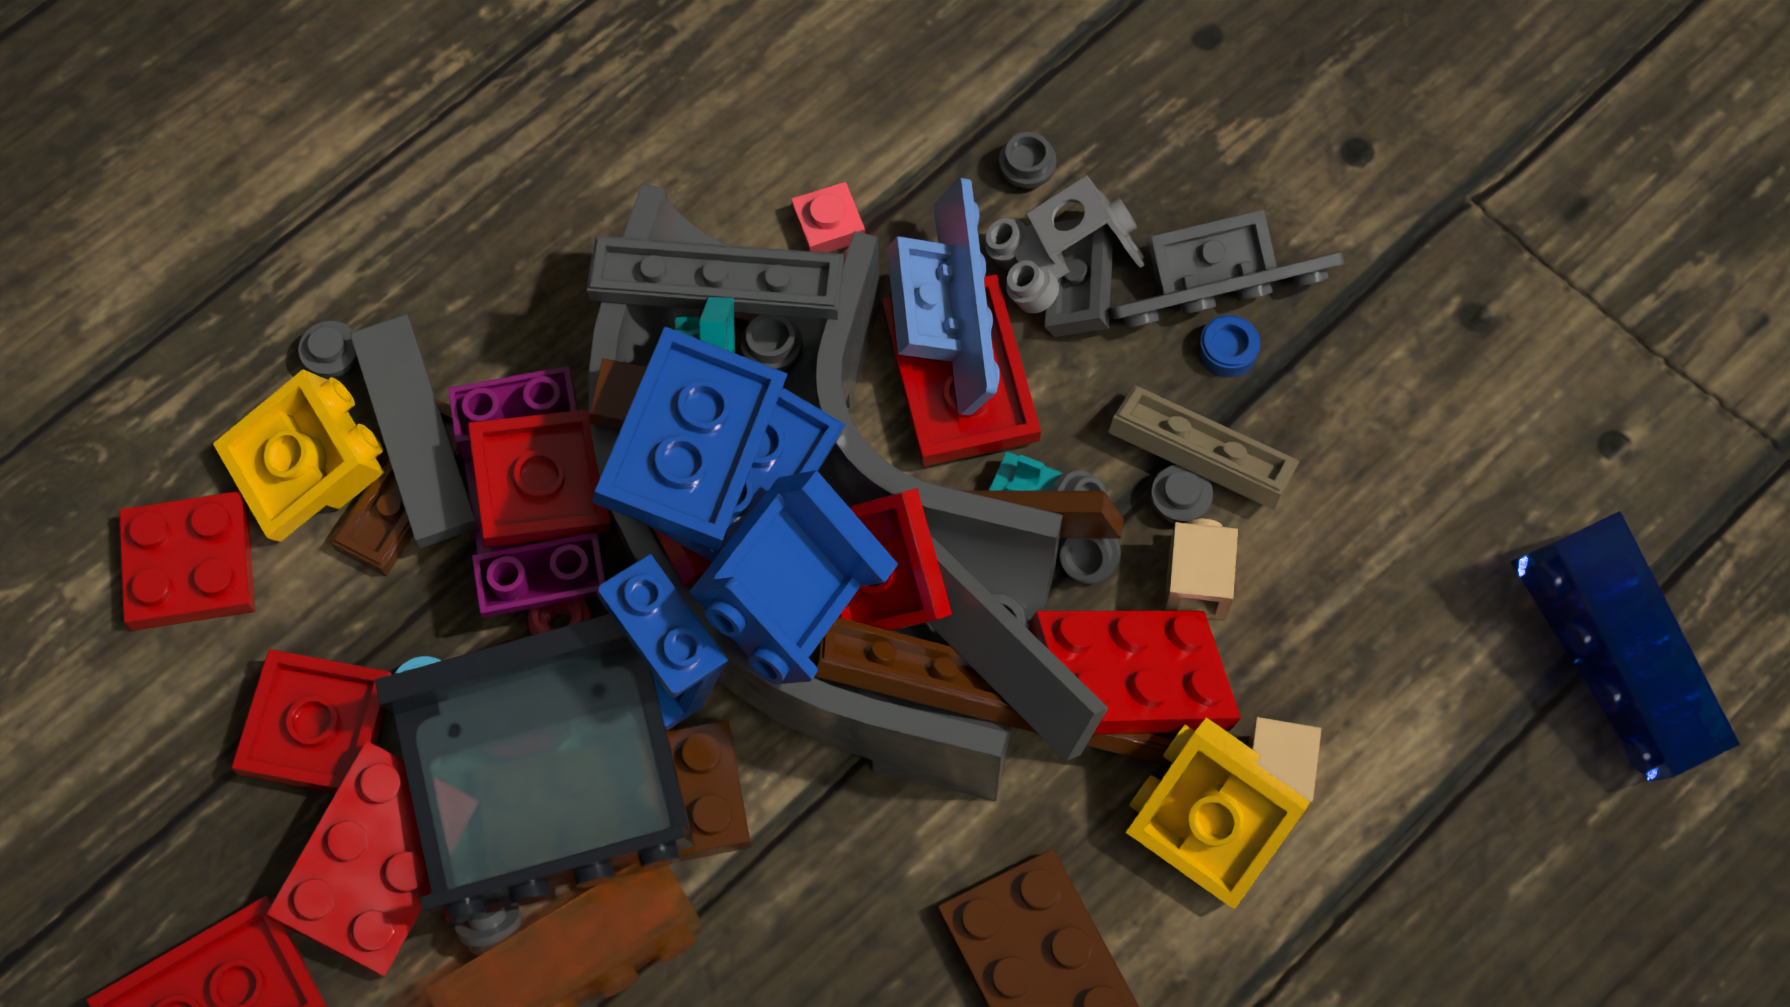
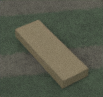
M1139 386L1133 387L1114 415L1108 433L1273 510L1278 505L1299 464V461L1291 456Z

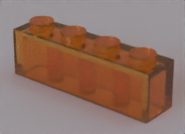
M638 862L616 873L615 879L593 887L424 990L434 1007H578L599 993H602L604 997H610L623 991L638 979L639 975L636 971L659 957L662 962H667L680 956L695 944L694 935L702 931L703 928L698 914L669 866L642 870Z

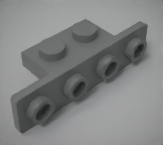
M1264 209L1146 237L1159 295L1111 306L1109 308V320L1123 318L1125 328L1159 321L1157 309L1179 304L1181 314L1216 307L1214 295L1236 290L1238 301L1273 293L1271 281L1292 277L1294 287L1328 280L1327 268L1344 264L1342 252L1277 266Z

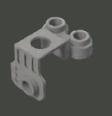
M1088 175L1028 212L1027 215L1032 224L1026 226L1018 219L1003 218L995 221L986 233V251L1000 268L1009 271L1006 283L1007 293L1016 305L1026 313L1042 312L1049 308L1056 300L1059 293L1058 279L1070 272L1060 252L1106 223L1117 235L1140 268L1145 265L1142 252L1137 248L1129 234L1137 228V225L1120 198L1110 203L1102 191L1097 189ZM1071 202L1082 204L1085 213L1078 226L1068 231H1060L1055 228L1054 217L1062 206Z

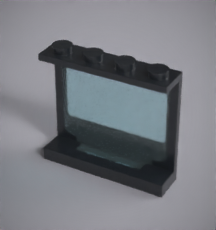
M610 614L375 679L379 704L394 714L431 887L432 894L420 897L422 909L439 918L445 917L447 924L463 923L483 917L487 914L485 905L510 899L512 906H522L545 900L551 896L549 887L575 880L577 888L600 885L616 878L614 869L638 862L642 870L668 866L680 860L679 851L695 847L653 673Z

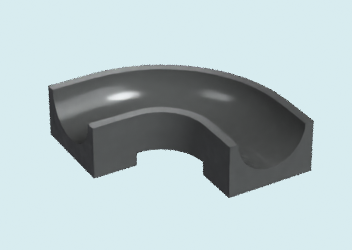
M641 183L623 238L727 245L707 235L686 220L670 202L665 188ZM854 231L850 246L840 253L844 254V270L838 320L785 316L799 328L802 335L803 349L798 361L789 369L782 371L787 373L783 388L846 424L842 434L818 472L848 507L918 488L931 537H934L991 594H1003L1016 600L1026 612L1029 623L1036 611H1045L1055 572L1063 515L935 485L905 474L889 464L869 446L859 433L849 414L848 408L851 406L880 308L878 236ZM601 302L593 332L588 373L589 417L602 358L648 367L664 327L675 330V319L677 317L698 318L699 309ZM590 424L596 463L601 477L621 430ZM611 510L624 553L630 565L632 566L649 554L653 556L728 659L718 680L736 696L778 723L820 743L872 759L873 771L997 801L1015 727L815 676L810 682L774 684L763 679L750 667L748 662L749 656L730 636L719 632L709 623L705 616L706 609L690 593L694 585L683 586L654 529L639 520ZM927 622L890 630L950 646ZM813 651L812 654L809 656V659H810L812 662H813V657H814V651Z

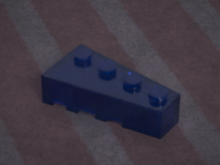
M1621 511L1510 561L1622 739L1629 761L1636 770L1644 774L1647 781L1674 778L1740 745Z

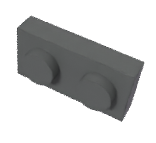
M1083 217L1054 222V226L1060 231H1068L1078 226ZM1107 223L1060 252L1070 272L1058 279V296L1054 303L1046 309L1045 328L1054 337L1109 329L1114 231Z

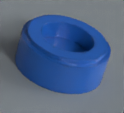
M1224 315L1214 318L1202 331L1198 346L1199 358L1202 364L1215 375L1228 378L1241 376L1248 372L1256 362L1260 349L1259 334L1250 322L1241 317Z

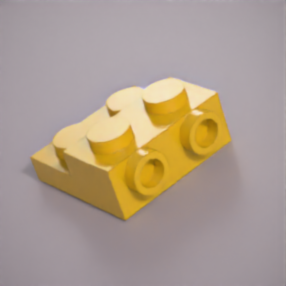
M302 369L213 443L268 539L282 542L326 505L341 509L385 473L376 459L383 452L380 441L366 426L355 424L348 412L355 405V401L347 388L333 377L325 379Z
M1206 717L1196 731L1185 724L1163 755L1164 758L1173 764L1161 781L1151 774L1129 805L1139 814L1126 833L1235 910L1306 811L1310 801L1257 765L1256 761L1261 756Z

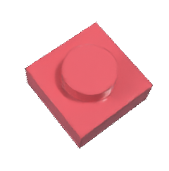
M846 182L791 199L793 214L806 247L810 252L828 253L850 246L854 231L865 234L864 225Z

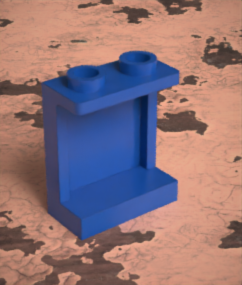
M814 470L777 478L690 590V593L706 609L705 616L709 623L719 632L730 636L749 656L748 662L750 667L760 677L774 684L810 682L818 672V668L809 659V656L860 586L885 583L898 563L820 473Z
M649 554L601 584L597 591V596L609 612L608 614L613 617L652 671L666 730L668 731L703 707L728 659L653 556ZM626 705L628 711L641 727L636 707Z

